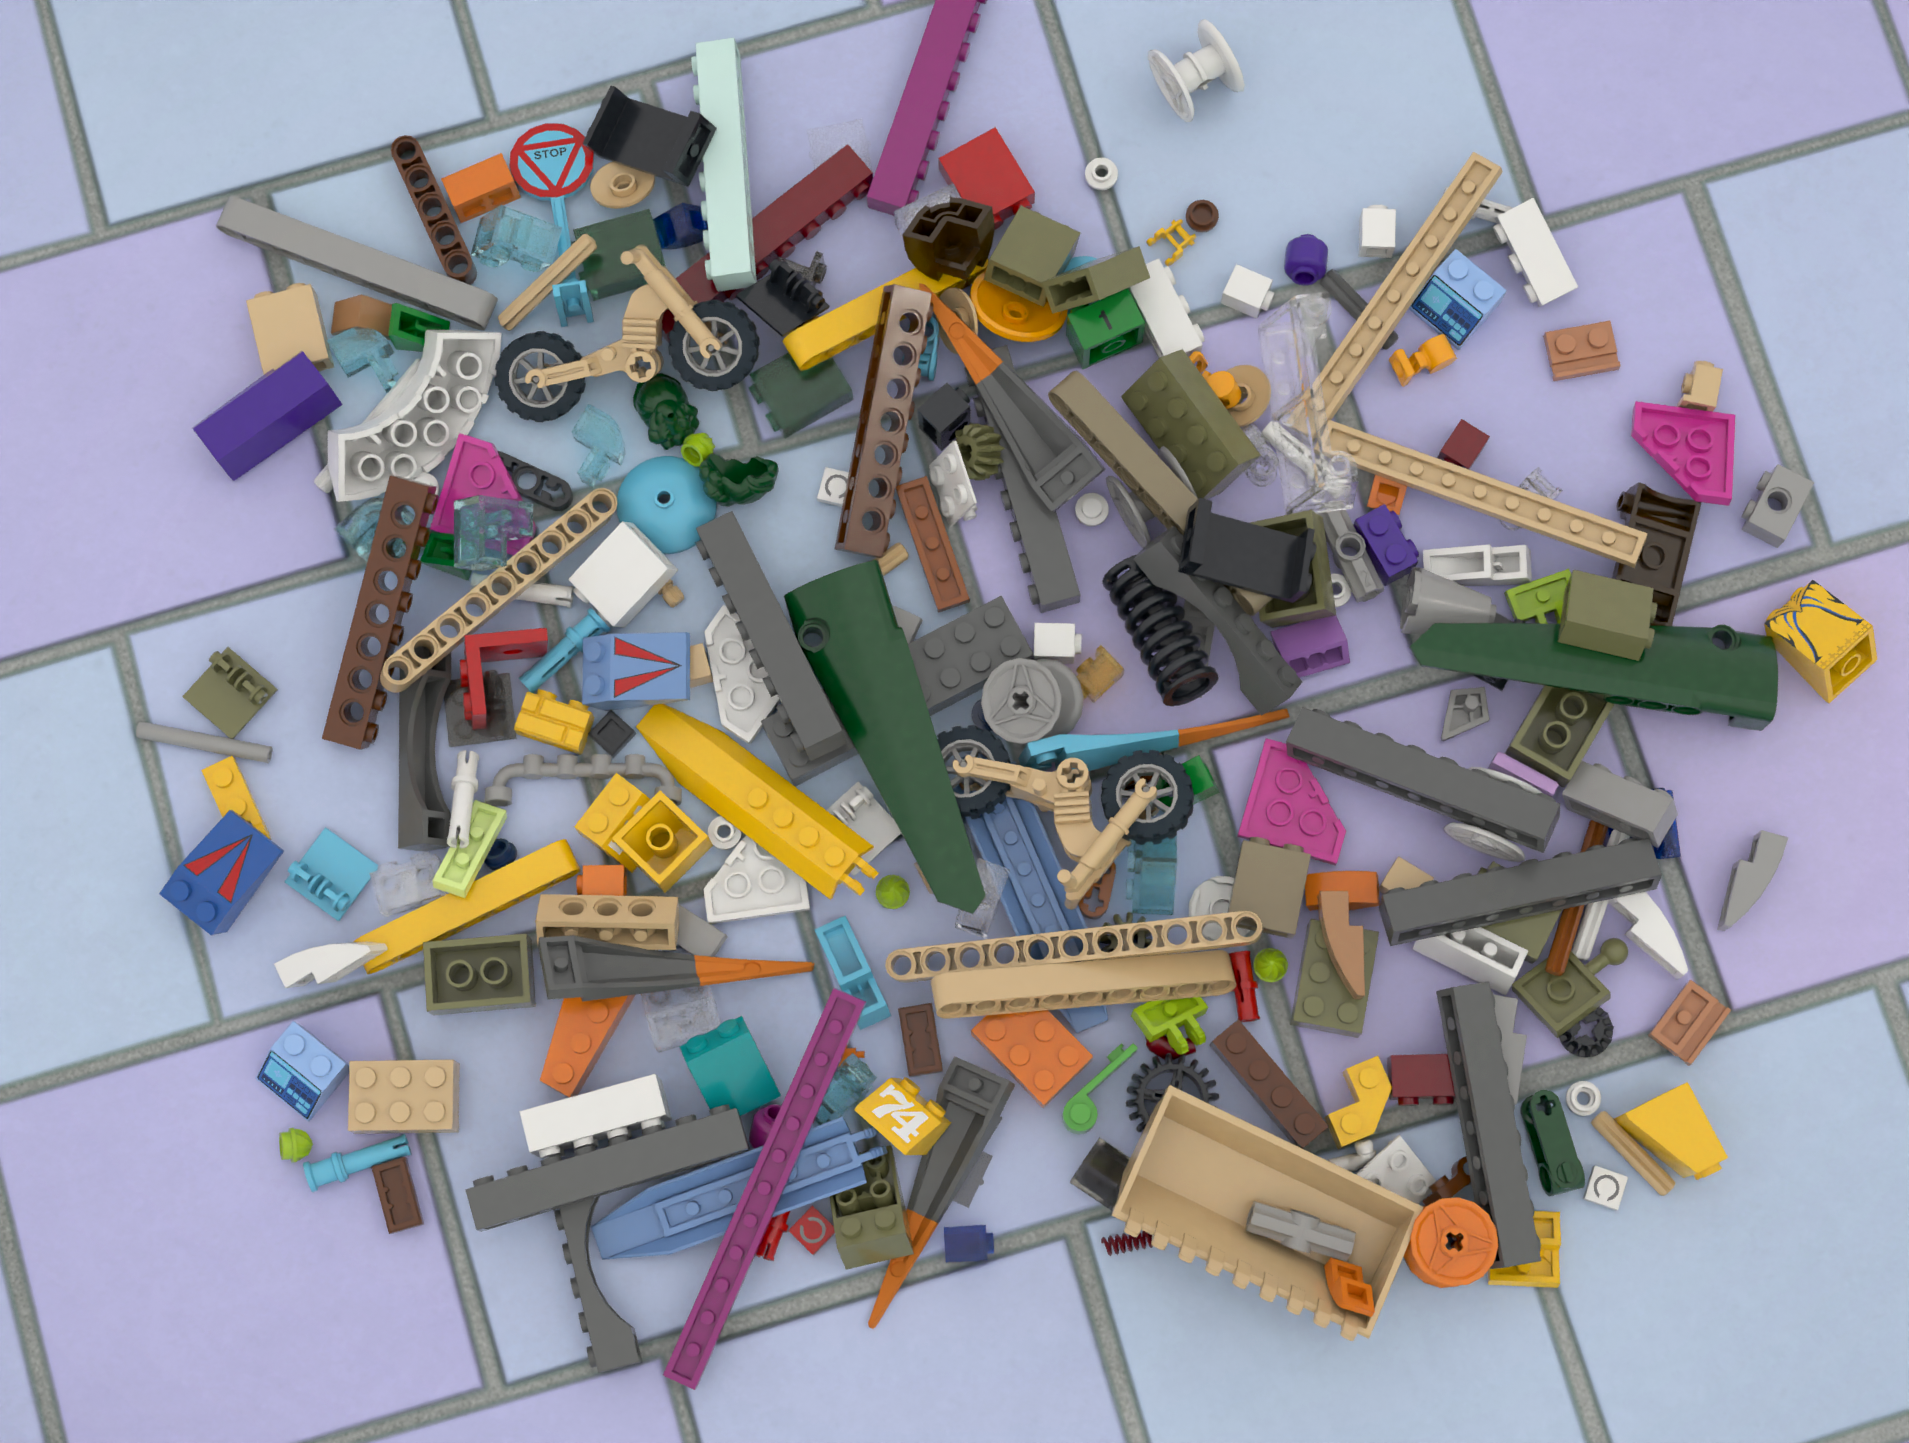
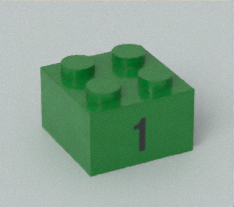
M1126 288L1093 304H1084L1072 308L1070 314L1067 315L1066 337L1083 370L1143 342L1145 321L1129 289Z

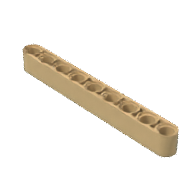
M606 488L593 490L397 650L383 665L380 674L382 686L393 693L402 692L464 642V635L475 633L605 526L617 508L618 503L615 494ZM596 501L603 502L607 506L608 511L606 513L597 512L593 508L592 503ZM567 523H579L583 528V532L574 533L570 531ZM545 542L555 544L558 548V553H547L543 549L542 544ZM528 563L532 567L533 573L529 575L522 574L518 570L517 564ZM495 583L503 584L506 586L508 594L497 595L493 592L491 585ZM469 604L478 605L482 609L483 615L471 616L467 612L466 606ZM443 625L454 627L457 631V636L453 638L445 637L441 633L440 627ZM418 646L427 647L432 656L428 659H421L416 656L414 648ZM393 667L401 668L405 672L406 678L398 681L394 680L389 676L388 670Z
M1223 950L948 972L939 974L931 980L936 1014L940 1018L945 1019L1218 996L1227 994L1236 987L1229 954Z

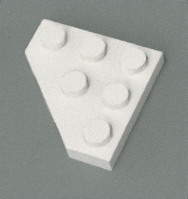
M723 605L704 631L722 727L750 745L763 727L761 720L773 713L776 706L780 703L778 695L770 696L763 682V678L768 675L764 667L757 669L749 651L754 649L750 639L745 642L743 641L735 623L740 621L738 614L733 613L730 615L727 607Z
M747 835L738 843L725 860L721 869L703 889L709 924L810 910L807 882Z

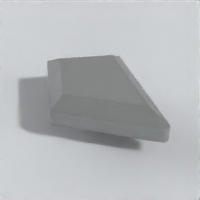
M1485 687L1450 691L1441 735L1442 741L1489 721Z

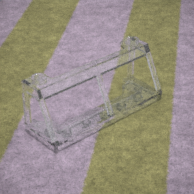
M1329 291L1295 295L1258 325L1264 374L1269 379L1271 385L1269 408L1285 515L1308 510L1322 513L1353 509L1359 483L1354 458L1344 451H1331L1315 341L1318 338H1326L1327 335L1326 321L1330 318L1332 311ZM1288 311L1290 312V322L1275 323Z

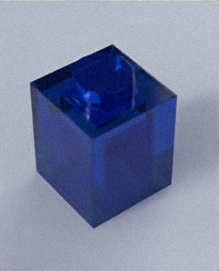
M986 1225L944 1227L946 1264L988 1262L987 1254L994 1253L993 1232L986 1233Z

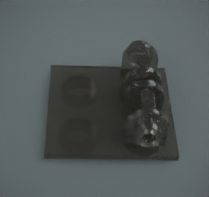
M496 670L484 672L483 686L487 714L485 729L472 730V721L465 720L463 708V693L468 692V687L461 688L460 679L450 681L444 695L449 747L517 739L514 730L515 718L510 673L498 674Z

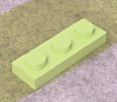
M477 800L474 801L470 822L469 845L465 848H460L458 836L457 847L453 848L450 846L432 880L433 888L463 898L466 897L507 819L506 810Z

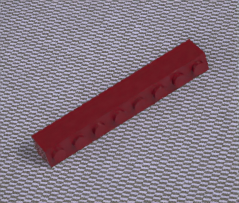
M848 144L752 218L757 280L769 271V265L774 259L784 260L794 252L795 245L804 238L806 240L813 238L821 230L822 224L830 218L832 220L837 219L847 209L846 205L855 198L860 200L868 194L873 180V172ZM710 252L675 278L691 299L698 303L710 300H720L722 302L727 299L733 300L738 293L744 290V288L717 291L713 280L707 279L705 271V260H710ZM667 309L662 318V336L670 344L669 334L673 329L675 323L673 318L675 316Z

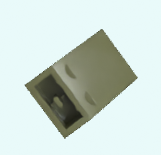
M891 1145L885 1146L888 1153L862 1163L867 1183L829 1196L837 1249L846 1270L914 1254L909 1222Z

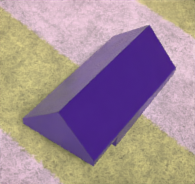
M301 351L278 369H272L192 427V429L232 481H235L343 404L305 353Z

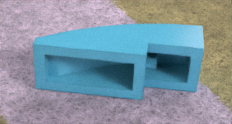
M846 916L814 929L841 990L867 1002L857 1023L859 1029L862 1030L890 1017L891 1014Z

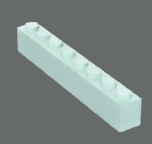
M728 38L696 43V56L691 57L693 74L698 76V85H693L695 103L700 105V114L717 128L700 162H704V171L699 172V181L702 192H706V201H701L702 216L704 221H708V230L703 231L705 249L710 251V260H705V271L707 279L713 280L718 292L748 288L757 282L741 58L735 39Z

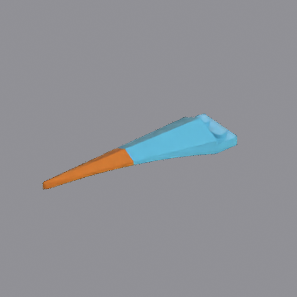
M1281 709L1265 713L1262 716L1260 714L1229 722L1179 730L1110 735L1059 734L1027 743L1018 759L1023 767L1044 771L1051 768V763L1053 762L1057 769L1059 764L1065 759L1078 758L1087 765L1088 771L1117 764L1121 757L1126 755L1128 758L1135 751L1142 750V753H1149V750H1156L1162 752L1289 718L1290 716L1287 709Z

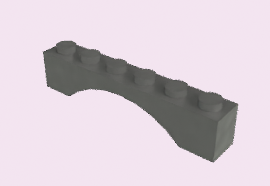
M1174 525L1147 543L1133 560L1155 586L1169 590L1184 598L1202 611L1217 627L1234 656L1239 673L1240 690L1262 716L1288 700L1301 685L1302 681L1297 676L1295 670L1288 665L1275 649L1273 643L1265 637L1251 616L1243 610L1223 584L1178 572L1184 535Z
M418 646L414 648L416 656L421 659H428L432 656L427 647ZM451 652L407 689L399 692L398 849L427 852L450 847L447 844L451 813L439 787L435 761V740L440 708L451 681ZM400 668V680L406 678V674Z
M599 1196L554 1210L559 1231L565 1230L567 1243L562 1244L567 1265L573 1264L575 1277L570 1278L575 1299L581 1298L583 1312L578 1313L583 1333L589 1332L592 1346L587 1347L591 1368L597 1367L598 1373H604L642 1363L643 1361L635 1328L623 1320L608 1304L597 1285L591 1267L589 1233Z

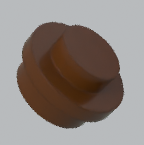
M1196 200L1187 208L1186 222L1196 232H1208L1218 222V209L1208 200Z

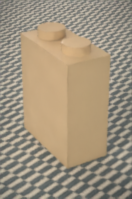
M296 283L288 286L284 291L276 293L265 291L256 294L253 299L246 300L264 375L272 369H278L301 351L305 353L318 371L334 368L318 297L311 284Z

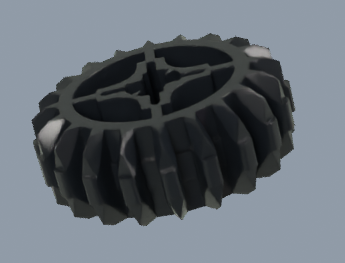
M1171 1053L1165 1055L1164 1065H1161L1157 1056L1153 1057V1070L1143 1063L1140 1069L1146 1076L1143 1078L1138 1074H1133L1131 1079L1139 1084V1087L1130 1086L1127 1087L1126 1091L1128 1094L1136 1096V1099L1126 1101V1107H1137V1111L1129 1115L1130 1121L1141 1118L1143 1121L1136 1127V1131L1138 1133L1142 1132L1150 1118L1145 1109L1144 1099L1158 1104L1166 1090L1146 1089V1086L1152 1079L1158 1075L1171 1072L1173 1076L1170 1085L1174 1087L1176 1083L1177 1089L1183 1091L1182 1082L1184 1075L1196 1085L1201 1100L1209 1104V1101L1219 1099L1218 1093L1208 1094V1089L1213 1088L1216 1085V1081L1210 1080L1204 1083L1202 1080L1207 1076L1209 1070L1204 1068L1197 1074L1194 1071L1198 1065V1060L1196 1059L1190 1063L1189 1067L1184 1066L1186 1059L1184 1054L1179 1056L1177 1064H1172Z

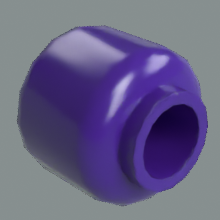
M1303 234L1289 241L1285 249L1284 259L1286 275L1294 283L1303 286L1312 285L1324 277L1328 262L1327 245L1311 234Z

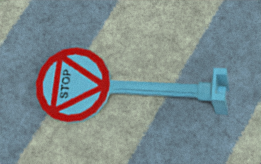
M545 123L530 128L517 139L510 152L509 168L515 184L525 194L539 200L551 201L560 257L571 246L565 198L575 195L589 181L594 169V153L582 144L585 136L577 129L565 124ZM575 270L561 284L552 285L561 327L568 326L567 317L584 314L586 315L587 323L594 322L586 281L576 279Z

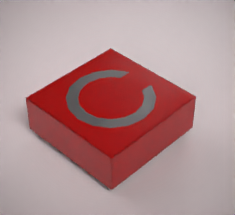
M813 1205L788 1230L813 1256L835 1234L834 1226Z

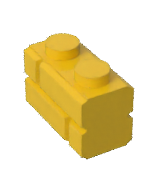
M538 689L537 694L527 692L514 726L515 732L518 735L581 755L595 718L592 712L588 711L589 706L583 705L582 702L570 700L568 704L556 701L557 695Z

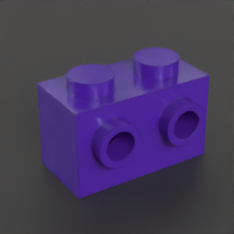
M1383 504L1355 519L1353 526L1356 532L1364 539L1366 544L1365 550L1384 586L1409 574L1412 567H1416L1418 563L1417 557H1419L1418 550L1411 539L1406 540L1400 531L1402 528L1401 521L1393 510L1389 512L1386 505Z

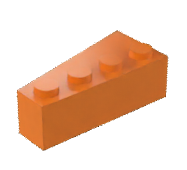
M635 995L583 1002L580 997L564 998L540 1081L568 1098L577 1096Z

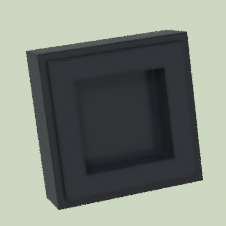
M610 710L588 735L614 758L636 735V732L615 712Z

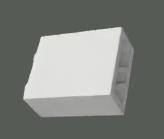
M622 521L568 580L575 586L573 592L576 596L587 604L590 602L598 610L597 614L608 627L625 628L674 576L678 569L634 523Z

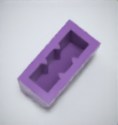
M1336 615L1270 631L1275 649L1288 665L1295 670L1299 678L1350 663L1348 641Z

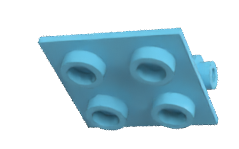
M325 827L300 862L294 861L287 870L290 875L285 880V883L334 919L340 921L380 866Z

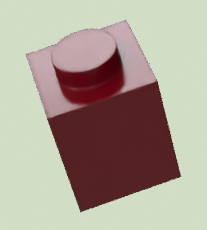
M1461 419L1437 458L1470 470L1490 436Z

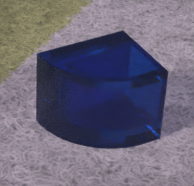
M680 203L653 219L661 249L665 250L679 249L703 241V231L708 230L707 221L703 220L701 206Z

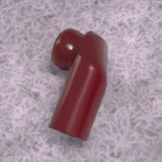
M1165 1035L1151 1043L1145 1036L1146 1046L1151 1053L1165 1060L1167 1053H1171L1172 1060L1179 1058L1180 1055L1171 1047ZM1189 1037L1185 1038L1189 1051L1184 1053V1055L1196 1053L1192 1040Z

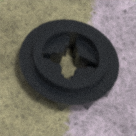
M1598 1007L1582 1019L1585 1024L1597 1021V1024L1591 1030L1594 1040L1587 1035L1579 1036L1575 1039L1574 1036L1578 1034L1577 1031L1581 1028L1579 1022L1559 1036L1564 1048L1579 1057H1593L1602 1053L1612 1041L1614 1026L1609 1018V1013Z

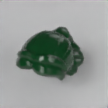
M658 373L650 380L637 384L633 396V404L640 418L649 428V441L654 444H661L664 450H669L674 446H681L684 439L688 435L694 434L699 426V420L696 418L698 409L689 404L688 397L681 383L669 375Z
M711 453L700 464L699 476L704 482L705 494L721 506L730 507L734 504H750L761 499L774 488L779 468L775 461L758 456L752 457L747 463H742L736 459L728 460L719 454Z

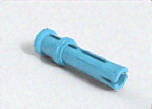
M591 607L587 610V616L573 628L569 626L564 633L566 636L519 677V680L531 693H535L544 682L552 677L579 651L583 653V638L599 636L603 632L608 633L611 630Z
M402 1134L401 1136L342 1155L341 1152H334L330 1158L312 1164L309 1161L304 1162L303 1168L311 1191H318L319 1186L337 1180L340 1183L345 1182L346 1179H349V1174L412 1155L410 1147L406 1145L409 1144L405 1134Z

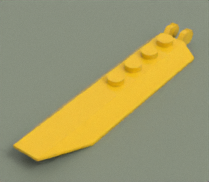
M665 704L654 705L636 726L680 785L831 900L838 884L841 883L861 896L865 891L863 885L848 876L855 866L868 878L875 879L879 874L861 858L862 855L874 848L873 845L721 730Z

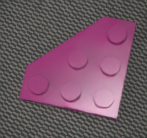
M1635 401L1631 436L1695 501L1729 506L1732 500L1735 415Z
M459 433L430 529L440 533L469 536L478 545L514 556L534 539L537 527L495 445Z
M1266 738L1237 837L1250 840V837L1264 838L1270 841V846L1283 848L1284 844L1301 846L1304 848V853L1311 854V859L1336 866L1346 834L1344 826L1335 815L1327 796L1316 777L1314 778L1307 763L1289 757L1285 743Z

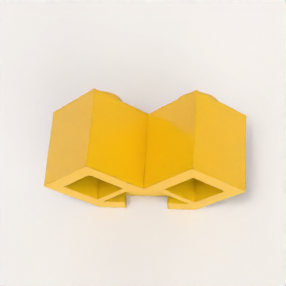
M1379 1056L1346 1068L1342 1072L1355 1103L1324 1117L1338 1150L1370 1137L1376 1130L1392 1089Z

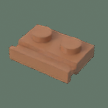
M1610 321L1545 332L1543 336L1549 364L1553 372V382L1619 370L1621 366L1617 357V348Z
M1689 980L1648 1036L1690 1066L1725 1020L1731 1009L1718 1002L1719 1000L1695 982Z

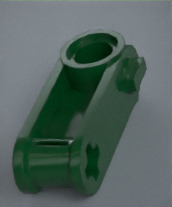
M1540 1090L1534 1095L1527 1097L1522 1102L1520 1109L1538 1167L1542 1188L1548 1196L1583 1188L1585 1186L1583 1167L1577 1157L1561 1102L1552 1091ZM1536 1105H1544L1545 1112L1543 1110L1538 1111Z

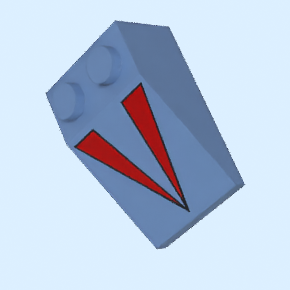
M690 633L607 634L583 638V705L610 711L690 700Z

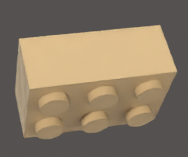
M455 1060L349 1061L348 1131L354 1134L459 1133L460 1063Z

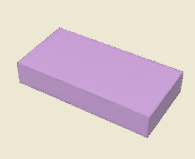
M1498 752L1494 756L1488 767L1490 770L1519 779L1551 797L1559 785L1557 784L1558 782L1502 752Z

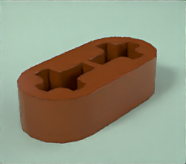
M1115 862L1108 868L1110 874L1106 873L1103 875L1101 884L1094 883L1079 901L1078 906L1084 917L1097 919L1106 913L1116 874ZM1093 889L1100 890L1098 901L1103 903V907H1096L1095 912L1089 911V905L1083 903L1084 899L1091 898Z

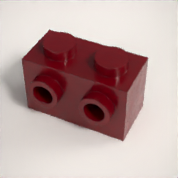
M1448 1054L1390 1055L1387 1058L1388 1079L1392 1086L1389 1100H1398V1106L1419 1105V1099H1433V1105L1454 1104L1456 1097Z

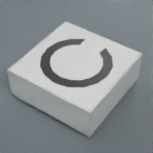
M825 467L817 501L842 507L849 472Z
M1593 1166L1583 1199L1616 1211L1619 1209L1628 1177Z

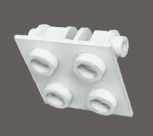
M953 441L929 465L930 480L936 486L940 498V509L947 518L949 527H952L962 517L964 521L974 519L976 517L975 511L978 509L957 441Z
M858 781L832 804L827 811L874 846L871 851L861 856L864 861L869 863L893 842L901 832L895 820L873 798L874 795L865 786L863 787ZM855 866L850 873L855 876L861 870Z
M1400 1135L1393 1141H1389L1388 1145L1356 1174L1416 1204H1419L1432 1192L1428 1187L1436 1182L1435 1178Z

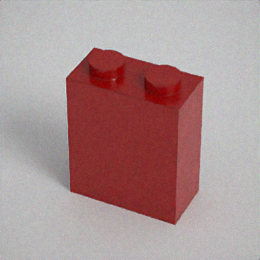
M996 127L938 158L939 171L955 198L992 206L994 230L1004 223L1003 220L1016 215L1020 206L1031 209L1032 204L1035 203V191Z

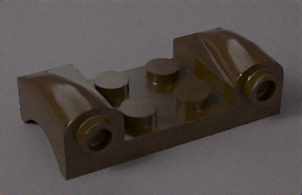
M1639 482L1630 487L1627 492L1623 491L1620 494L1617 502V511H1621L1620 518L1626 520L1625 526L1647 533V539L1635 568L1616 562L1612 579L1654 588L1652 602L1657 603V611L1654 621L1650 625L1672 626L1702 502L1664 495Z

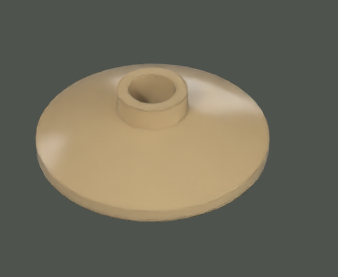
M610 162L600 168L593 176L590 190L598 204L607 208H626L639 203L650 194L655 184V176Z
M959 288L945 290L939 299L977 335V314L970 297ZM936 317L939 324V335L944 345L951 352L958 354Z
M1239 365L1226 371L1234 377L1241 390L1239 403L1227 410L1240 427H1244L1256 421L1266 410L1271 397V385L1267 376L1257 367Z

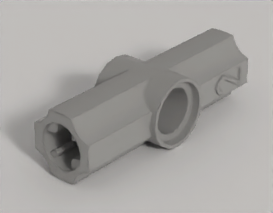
M1333 501L1323 505L1315 513L1323 517L1325 536L1333 552L1335 565L1341 569L1357 602H1366L1375 598L1384 591V586L1365 550L1366 544L1364 539L1356 532L1342 501ZM1352 547L1358 554L1346 556L1342 553L1341 549Z
M1257 1201L1253 1202L1249 1210L1245 1228L1246 1231L1281 1241L1280 1244L1306 1253L1314 1251L1346 1262L1352 1253L1356 1234L1349 1229L1322 1222L1316 1216L1293 1209L1289 1212Z

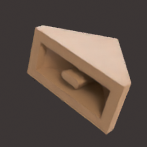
M362 294L336 301L331 334L333 336L390 340L388 333L392 304Z

